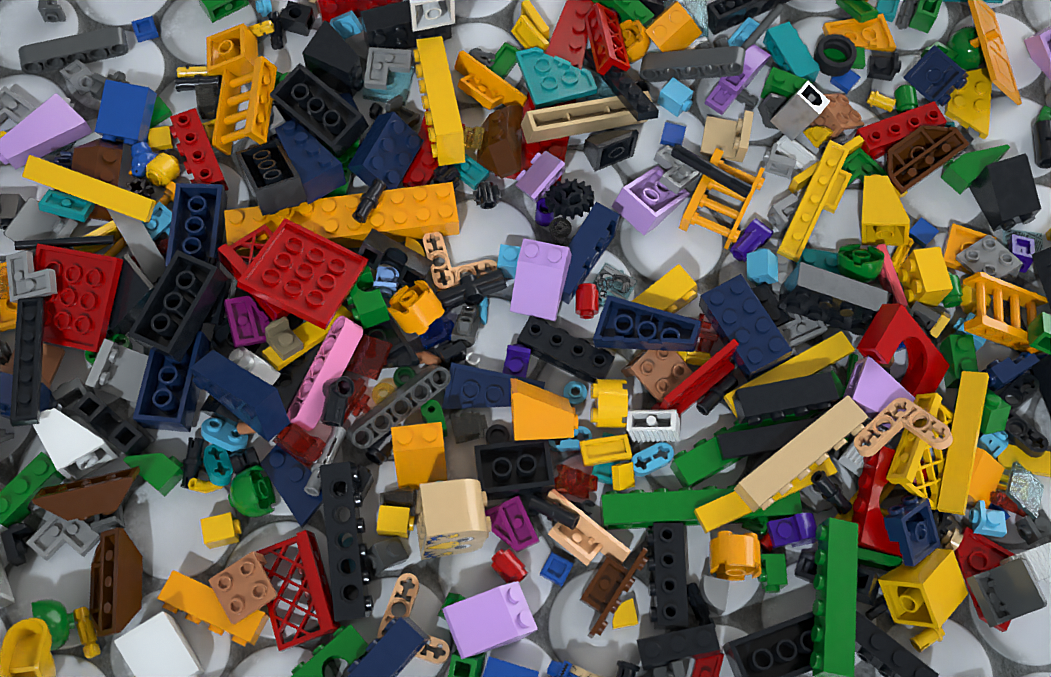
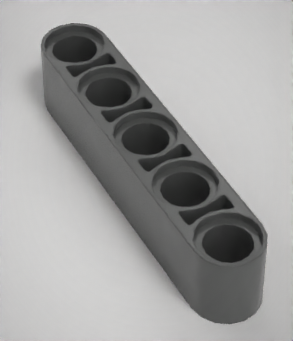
M110 27L24 45L19 48L18 53L22 72L32 75L65 68L76 59L85 64L122 56L128 52V44L123 28Z
M739 46L649 53L642 58L639 76L645 82L670 81L673 77L676 80L738 76L743 72L746 52Z
M431 364L353 423L347 430L348 440L359 449L370 447L389 432L391 427L398 425L443 390L451 380L449 371L436 364ZM436 371H440V373H441L440 379H439L438 381L434 382V381H433V375H434V373H435ZM421 385L422 392L419 396L415 397L414 389ZM402 400V409L395 411L394 406L396 402ZM383 415L384 422L380 426H375L376 418ZM364 430V438L360 441H356V434L359 431Z

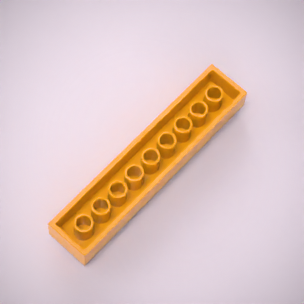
M453 182L384 190L378 199L377 207L372 209L365 223H359L352 217L353 212H355L361 202L360 197L363 193L319 198L310 204L303 202L299 206L288 207L279 210L276 214L262 216L258 206L224 210L227 245H232L264 224L274 233L284 218L347 249L361 247L372 228L397 242L406 241V237L414 240L423 239L425 234L439 232L442 236L459 234V219ZM263 234L256 238L255 243L266 244L269 238ZM242 247L236 253L240 256L249 257L251 248ZM254 249L253 257L257 256L260 249Z

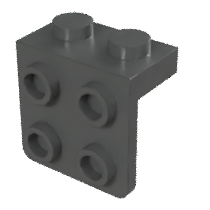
M1022 557L967 578L970 589L990 628L1047 606V601L1027 561Z

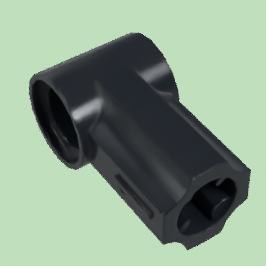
M347 376L329 379L323 385L322 391L325 401L321 422L324 425L343 426L348 397L354 393V383Z

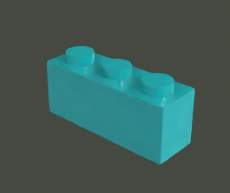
M786 22L767 29L763 44L778 68L814 83L820 71L819 65L812 58L808 47L803 44L797 30L793 28L791 23Z

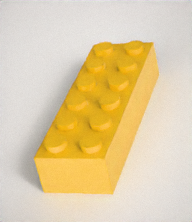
M438 36L416 39L417 49H413L415 62H419V64L415 65L416 77L421 78V80H418L420 94L424 93V96H421L423 109H427L424 112L426 125H431L428 128L429 141L434 142V144H431L433 158L437 157L439 166L464 163V133L443 38Z

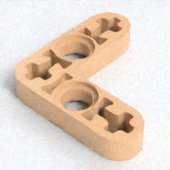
M439 232L426 233L423 237L426 257L432 261L437 257L445 260L442 266L432 264L430 268L434 287L437 291L457 285L461 279L460 275L464 272L476 275V270H478L481 276L487 273L485 268H490L492 271L497 270V263L490 259L451 268L442 234ZM430 239H435L437 245L436 251H433V246L430 243ZM444 272L447 281L446 286H443L441 283L440 273Z
M897 398L854 438V446L861 456H873L903 427L935 449H946L952 444L953 437L949 427L909 399ZM906 408V411H905V412H903V411H899V412H898V411H897L898 409L904 410V409ZM918 419L927 420L926 425L920 428L915 427L914 423ZM882 423L891 424L887 431H878V427ZM932 429L934 430V432H935L936 434H938V435H940V436L944 434L945 437H944V438H940V437L935 438L934 433L932 432ZM864 442H866V443H871L870 446H867V445L862 446V444H863Z
M405 573L397 579L378 629V639L384 636V628L395 617L391 612L395 604L402 603L405 605L406 613L402 617L410 616L420 587L415 575ZM408 579L412 580V585L415 586L414 589H409L406 594L407 598H411L410 602L403 598H396L397 594L403 595L404 587L401 584L402 582L407 583ZM428 635L430 637L429 641H431L429 647L437 649L438 645H442V650L446 654L444 656L440 655L438 659H435L434 653L427 650L426 656L422 655L425 644L414 657L437 665L444 664L450 657L449 645L439 638Z

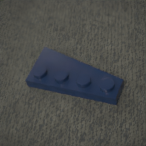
M451 362L449 372L451 380L446 386L442 409L511 407L510 379L516 378L544 389L545 382Z

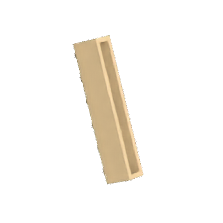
M643 91L645 95L651 100L649 92ZM614 96L527 111L521 122V127L526 142L529 144L645 123L647 120L637 121L619 98Z
M847 395L741 480L734 488L735 492L753 512L760 507L764 511L775 502L772 497L777 493L784 495L793 487L791 482L794 479L798 478L801 481L811 472L810 466L814 463L819 466L830 456L827 453L832 448L838 451L848 442L845 439L848 435L852 434L855 437L865 428L863 423L867 420L868 416Z

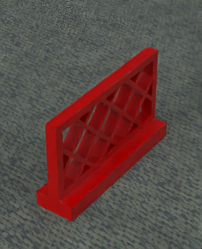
M265 224L232 245L228 246L225 243L218 248L219 261L237 281L254 260V249L261 250L265 245L255 243L256 238L263 234L270 238L273 234ZM242 247L251 248L249 257L240 256L236 251ZM249 293L273 321L290 314Z
M735 339L730 341L665 396L662 403L657 402L650 410H677L680 417L708 393L712 386H716L727 374H730L735 369L730 360L739 343Z
M308 530L296 533L297 536L256 551L263 554V556L270 553L278 556L271 570L264 566L262 567L265 572H269L268 578L270 581L274 576L284 580L278 596L274 601L272 600L267 603L278 651L287 650L329 633L333 634L341 627L340 622L334 619L332 594L315 533ZM297 543L299 552L293 561L284 555L290 545ZM282 559L292 563L286 577L276 573ZM297 566L304 569L306 575L301 585L291 580ZM289 583L299 588L293 601L282 597ZM304 591L310 593L312 597L308 610L297 605ZM280 600L290 604L284 619L278 616L276 612ZM295 608L306 613L300 626L289 622ZM310 616L317 618L320 630L313 633L304 630ZM286 625L295 628L297 632L292 641L284 643L282 633Z

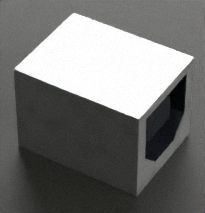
M807 81L778 110L770 122L793 141L822 113L830 101Z

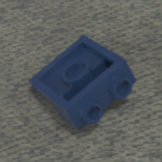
M934 45L903 78L915 87L930 103L935 101L937 106L941 105L943 107L950 101V94L955 89L960 90L966 85L968 81L966 78L969 75Z
M1034 353L1026 358L1021 355L1014 361L1010 357L1003 361L996 359L981 372L988 373L987 388L995 393L1023 375L1040 360Z
M909 495L902 498L903 504L888 508L889 514L884 517L889 541L899 542L900 553L902 554L905 566L914 567L941 544L929 498H917L916 495Z

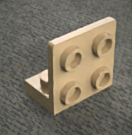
M745 110L742 119L738 118V121L707 116L700 154L712 157L715 149L718 148L724 151L721 159L743 163L749 146L754 112Z

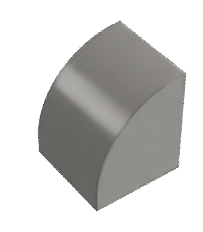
M704 575L700 580L699 593L702 595L708 609L721 615L726 610L730 581Z

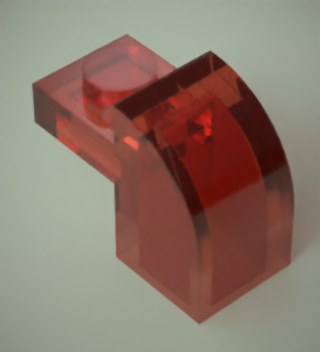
M290 423L272 441L307 467H310L314 461L320 458L326 445L323 440L310 436L295 423Z

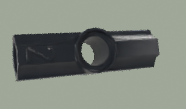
M500 268L478 277L476 275L464 276L457 285L435 292V295L442 303L443 309L447 311L463 304L468 306L477 305L484 300L485 296L506 289L507 284Z

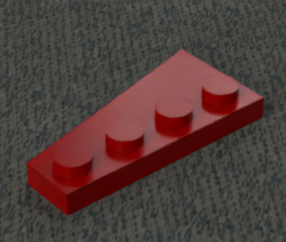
M425 115L418 133L424 142L404 175L402 184L406 188L429 185L435 175L433 171L439 166L437 157L433 158L431 144H434V142L429 141L428 128L431 125H426ZM462 123V128L464 132L465 124Z

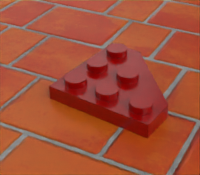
M965 527L961 532L963 539L954 553L980 620L987 623L970 589L967 578L1001 566L1000 561L1016 554L981 534L973 533L972 529ZM1011 620L996 625L994 628L1005 632Z

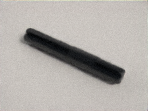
M676 144L672 149V157L742 197H747L751 192V185L679 144Z

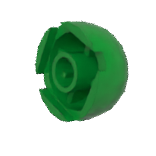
M973 26L957 30L946 43L947 47L959 53L955 63L965 70L976 69L985 61L981 46L974 48L970 44L971 40L978 37L976 27Z
M861 244L841 246L837 254V269L841 276L862 283H868L875 280L881 273L884 265V253L881 250L872 246H868V250L861 249Z
M257 465L243 470L233 478L230 494L228 495L229 503L233 508H236L242 515L252 518L261 517L273 512L275 508H271V504L276 503L271 480L268 476H262L260 471H263V469Z
M53 599L31 602L33 618L44 620L51 633L52 645L50 652L58 650L69 639V629H75L73 613L67 614L65 605Z

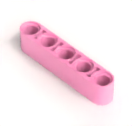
M339 316L333 322L287 411L290 423L306 431L313 430L322 415L325 401L322 391L324 383L329 379L342 376L363 335V328L345 316Z

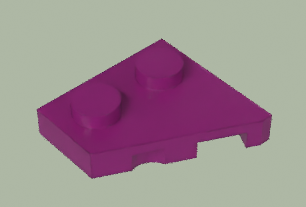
M250 296L225 299L224 305L235 348L266 342L265 328L270 323L268 321L269 318L263 311L257 308V304Z
M519 495L485 511V515L489 516L491 520V531L517 553L540 542Z

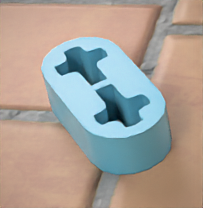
M578 426V429H574V438H577L578 434L582 433L583 437L587 438L585 440L592 439V433L588 428ZM560 438L567 440H561L559 445H555V441L548 439L549 448L552 451H580L578 439Z
M660 442L636 453L630 461L633 462L634 475L646 476L668 465L674 456V451L670 444ZM659 449L662 452L666 451L668 453L665 457L666 459H664L662 456L654 459V457L658 454ZM638 459L641 462L650 461L645 465L644 470L641 467H636Z

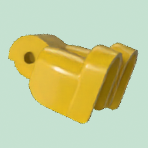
M39 618L24 619L15 623L7 631L0 650V677H56L55 662L50 652L52 636L44 620Z

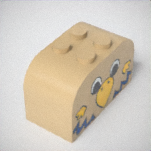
M456 479L419 485L414 512L421 560L473 552L483 547L486 538L489 537L488 532H491V520L489 516L485 515L487 495L485 491L481 490L480 481L475 479Z

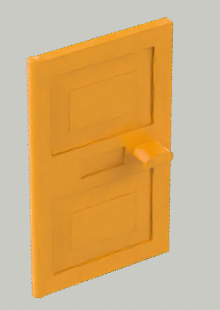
M968 0L978 37L971 40L970 44L974 48L981 46L991 82L1017 105L1022 104L995 12L983 0Z

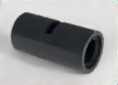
M1044 120L1034 124L1033 134L1037 166L1048 169L1051 168V120Z

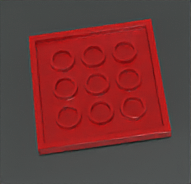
M284 218L239 278L237 287L325 330L367 267L369 259Z
M37 243L33 260L34 272L45 269L55 270L57 284L56 294L43 297L45 300L43 342L98 353L104 338H106L123 259Z

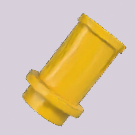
M876 90L875 92H870L866 103L870 104V107L876 106L891 112L896 99L881 95Z
M927 627L916 636L911 637L910 641L915 650L921 653L934 642H941L945 632L942 627L939 629Z

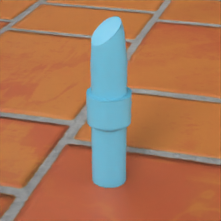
M487 296L484 297L481 303L477 304L478 316L481 317V323L484 325L487 323L488 316Z

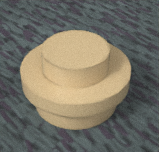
M956 527L952 530L948 529V532L942 535L940 540L943 543L942 549H949L954 552L963 539V534L959 533V529Z

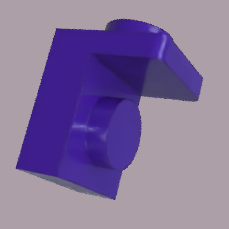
M1012 234L1008 240L1009 251L1023 262L1019 272L1026 273L1034 261L1031 255L1035 253L1034 239Z
M522 344L508 345L502 373L526 378L531 349Z

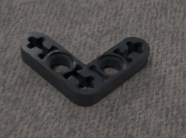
M1023 374L998 395L1006 403L1008 402L1005 397L1008 395H1012L1018 400L1017 404L1008 403L1011 409L1008 416L1009 420L1003 431L1008 435V439L1030 457L1037 458L1044 455L1049 442L1044 435L1015 412L1035 395L1040 383L1032 374ZM1023 384H1030L1031 387H1027L1023 393L1020 391ZM1009 426H1019L1022 429V433L1014 434ZM1028 434L1029 437L1024 441L1025 435ZM1036 442L1040 444V446L1036 448H1033L1031 446Z

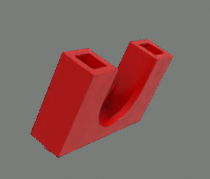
M898 303L882 304L856 347L864 358L869 356L878 364H888L900 343L903 342L908 352V367L900 384L914 397L918 394L935 393L950 366L949 363L934 346L931 339L923 332L919 324L912 318L905 306Z
M883 446L873 456L863 457L864 466L858 480L859 489L853 504L852 522L858 524L859 547L900 557L903 560L899 542L889 541L884 517L879 505L880 494L883 487L889 482L886 477L896 450ZM926 468L922 469V473L924 477V482H927L928 476ZM916 477L912 483L914 486L917 485Z

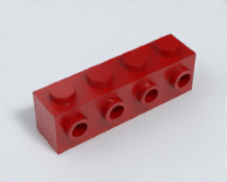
M934 101L859 128L854 138L860 135L865 140L861 149L875 160L882 157L891 147L919 127H944L947 121Z
M196 108L170 116L173 124L169 126L173 138H178L180 141L176 146L181 157L186 156L187 161L183 163L188 175L193 174L194 179L190 180L191 183L222 184L225 191L229 190Z

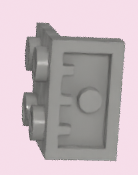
M30 197L3 234L13 242L68 238L78 223L70 218L61 219L55 214L40 211L39 202ZM36 249L26 250L33 252V255L35 256Z
M991 235L985 236L956 255V260L972 274L985 272L1008 283L1017 278L1023 264L1022 261Z
M104 338L85 385L137 403L148 355L123 347Z

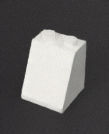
M409 0L413 32L455 24V0Z
M55 408L42 411L39 424L33 425L57 471L71 482L81 480L119 458L117 453L100 437Z
M164 611L114 640L135 677H199L205 673L177 620Z

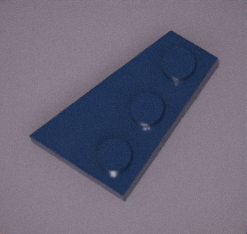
M275 445L260 465L301 528H303L323 504L322 487L318 496L306 493L304 488L309 481L312 471Z

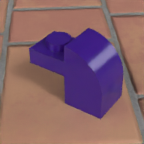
M799 513L793 517L768 521L766 523L773 548L786 545L797 547L818 541L816 539L817 525L813 513Z

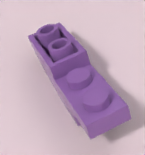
M755 44L745 51L742 74L721 77L718 85L705 100L707 106L721 115L725 113L744 87L747 88L771 57L769 53Z

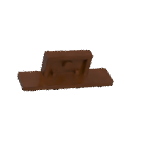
M645 547L641 550L629 570L607 556L580 598V601L601 614L588 634V637L591 639L595 634L599 636L602 634L608 624L605 621L606 616L609 612L612 614L616 612L622 602L618 597L623 590L625 592L629 591L635 581L632 578L635 570L637 569L641 572L648 561V558L645 557L648 549Z

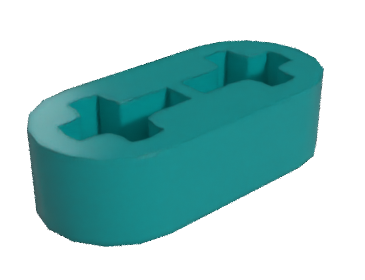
M215 444L208 445L204 450L203 462L209 480L216 486H226L231 483L233 476V467L227 450Z

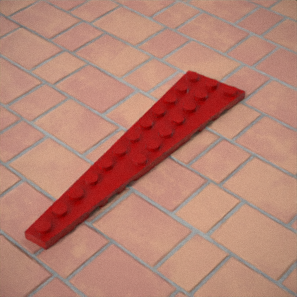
M592 0L566 1L545 54L552 57L558 56L571 62L572 66L582 70L588 40L584 17L594 6ZM529 92L526 103L522 108V120L527 111L538 110L535 109ZM576 99L539 109L576 103ZM522 130L521 171L524 169L526 171L529 170L533 165L530 161L538 152L542 154L544 151H547L565 163L569 136L527 144ZM521 171L505 178L516 180ZM562 175L559 177L557 181L561 182Z

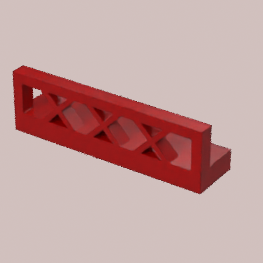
M596 2L584 17L596 71L604 76L614 65L627 72L630 68V63L617 13Z

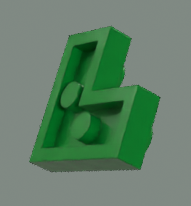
M860 147L845 159L841 168L852 174L847 187L857 179L864 183V176L874 174L887 176V172Z

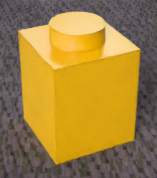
M380 505L376 529L378 536L408 538L409 531H414L415 516H411L410 508Z
M231 512L200 519L204 544L209 549L240 542L239 534L242 533L241 522Z

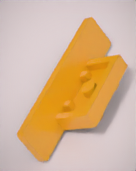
M465 51L459 52L454 68L465 76L459 79L457 85L465 94L471 96L489 110L500 104L506 107L521 104L522 108L524 107L527 100L526 95Z

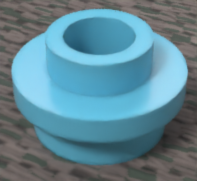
M255 1L257 13H261L262 17H267V14L272 11L271 1Z
M572 381L564 387L563 396L569 399L570 404L578 405L586 399L587 389L581 382ZM577 389L580 393L573 395L571 390Z

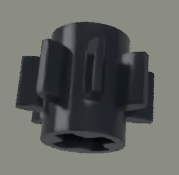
M453 165L438 166L433 171L435 173V178H433L434 184L453 182L454 189L460 185L458 182L460 180V173Z
M136 177L134 180L126 183L128 191L152 199L150 194L155 193L147 179L142 181Z
M490 181L479 183L477 191H473L474 201L482 209L494 208L497 205L496 200L502 199L498 185H494Z

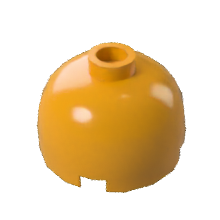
M626 20L619 25L629 63H634L643 58L648 51L650 38L645 32L646 28L638 20L635 22Z

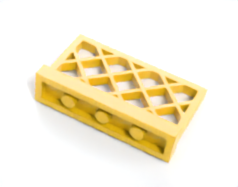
M938 393L916 395L914 404L935 418L938 414V419L948 426V423L953 424L954 415L941 404L942 397ZM918 419L915 421L914 426L918 428L926 425L927 420ZM904 428L886 479L892 484H900L912 495H916L917 498H928L926 487L930 486L931 496L929 502L931 509L936 510L948 447L945 449L944 457L942 450L933 448L936 460L932 461L929 449L931 446ZM932 429V432L934 433L935 438H938V437H939L938 434H936V433L934 432V430ZM923 455L925 464L921 465L920 461ZM937 464L939 472L937 478L935 477L933 465ZM926 468L928 476L927 482H924V477L922 473V469ZM915 477L917 482L916 486L912 484Z

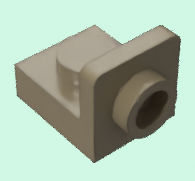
M285 316L279 320L272 321L265 328L266 342L283 361L304 349L303 342L289 328L288 319Z

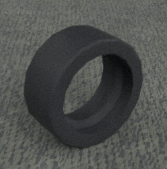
M827 35L818 43L813 59L818 63L821 73L833 77L843 76L851 69L857 57V49L854 43L843 35ZM829 48L837 49L846 56L847 60L841 63L833 62L824 55L823 51Z

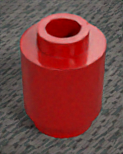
M579 284L578 290H576L575 313L580 315L582 319H592L594 315L599 313V291L596 290L597 286L595 284Z
M500 549L491 558L493 561L491 567L507 584L516 581L520 583L528 574L525 570L526 566L510 549L506 551Z

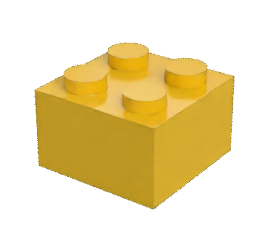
M940 247L913 250L898 270V279L902 282L904 295L909 307L918 301L924 306L935 308L953 289Z

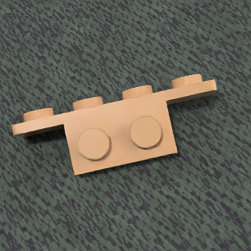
M555 489L548 493L545 498L552 503L558 502L562 508L580 515L579 522L574 530L557 522L548 533L550 537L586 566L590 564L599 552L606 557H610L620 565L623 564L631 551L622 542L618 541Z

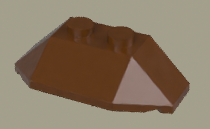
M521 104L507 106L489 114L478 130L477 163L501 179L521 171Z
M921 126L887 151V176L898 192L903 194L969 146L970 143L956 127Z
M98 138L74 148L71 170L118 187L123 142H112ZM94 203L95 208L89 215V219L108 222L113 220L106 207Z
M137 466L44 487L39 490L32 501L35 505L67 521L74 519L82 521L100 513L109 515L118 510V507L138 476L140 468Z
M121 527L101 532L99 537L100 543L96 547L91 563L89 616L93 627L96 629L97 637L120 633L142 608L143 556Z

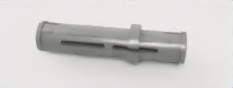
M332 427L317 463L312 465V474L304 488L306 493L312 496L319 495L321 490V477H317L320 471L319 465L333 463L347 434L344 428ZM334 444L330 455L327 456L331 445Z

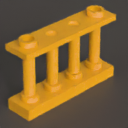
M263 56L255 58L254 71L236 77L227 69L223 71L212 146L227 156L231 155L232 142L245 137L251 138L260 145L267 143L273 101L269 94L274 90L277 67ZM252 82L251 90L240 94L241 86ZM249 101L248 109L237 113L238 104ZM246 119L245 128L234 132L235 123Z
M716 148L709 162L738 179L751 184V192L747 197H742L703 174L681 219L679 229L687 232L690 224L700 225L727 237L724 248L728 250L731 242L736 243L741 233L737 229L755 190L760 191L765 181V178L762 177L765 168L761 167L756 177L725 164V161L721 160L724 151ZM707 189L717 190L744 202L741 211L739 212L709 199L708 195L705 194ZM705 206L735 219L736 222L733 228L729 229L699 216L700 213L696 212L698 207L703 208Z
M976 272L972 276L963 279L964 285L976 289V316L964 322V331L1021 352L1034 353L1035 355L1042 353V351L1029 346L1028 325L1037 317L1036 307L1048 303L1046 297L990 276L985 272ZM986 293L993 295L994 319L989 318L986 313ZM1003 300L1010 302L1011 326L1004 322ZM1020 306L1026 308L1027 332L1021 328Z

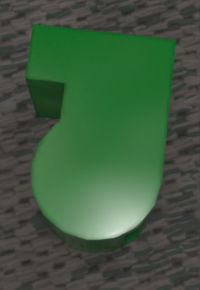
M428 400L421 406L423 422L425 424L442 422L443 437H447V426L440 403L436 400Z

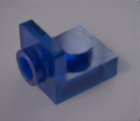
M444 316L435 319L429 325L428 330L419 335L423 348L429 349L446 340L450 341L455 325L454 322Z

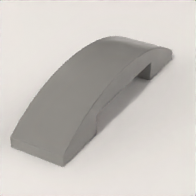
M107 208L146 277L152 284L157 283V278L162 276L166 270V262L142 221Z

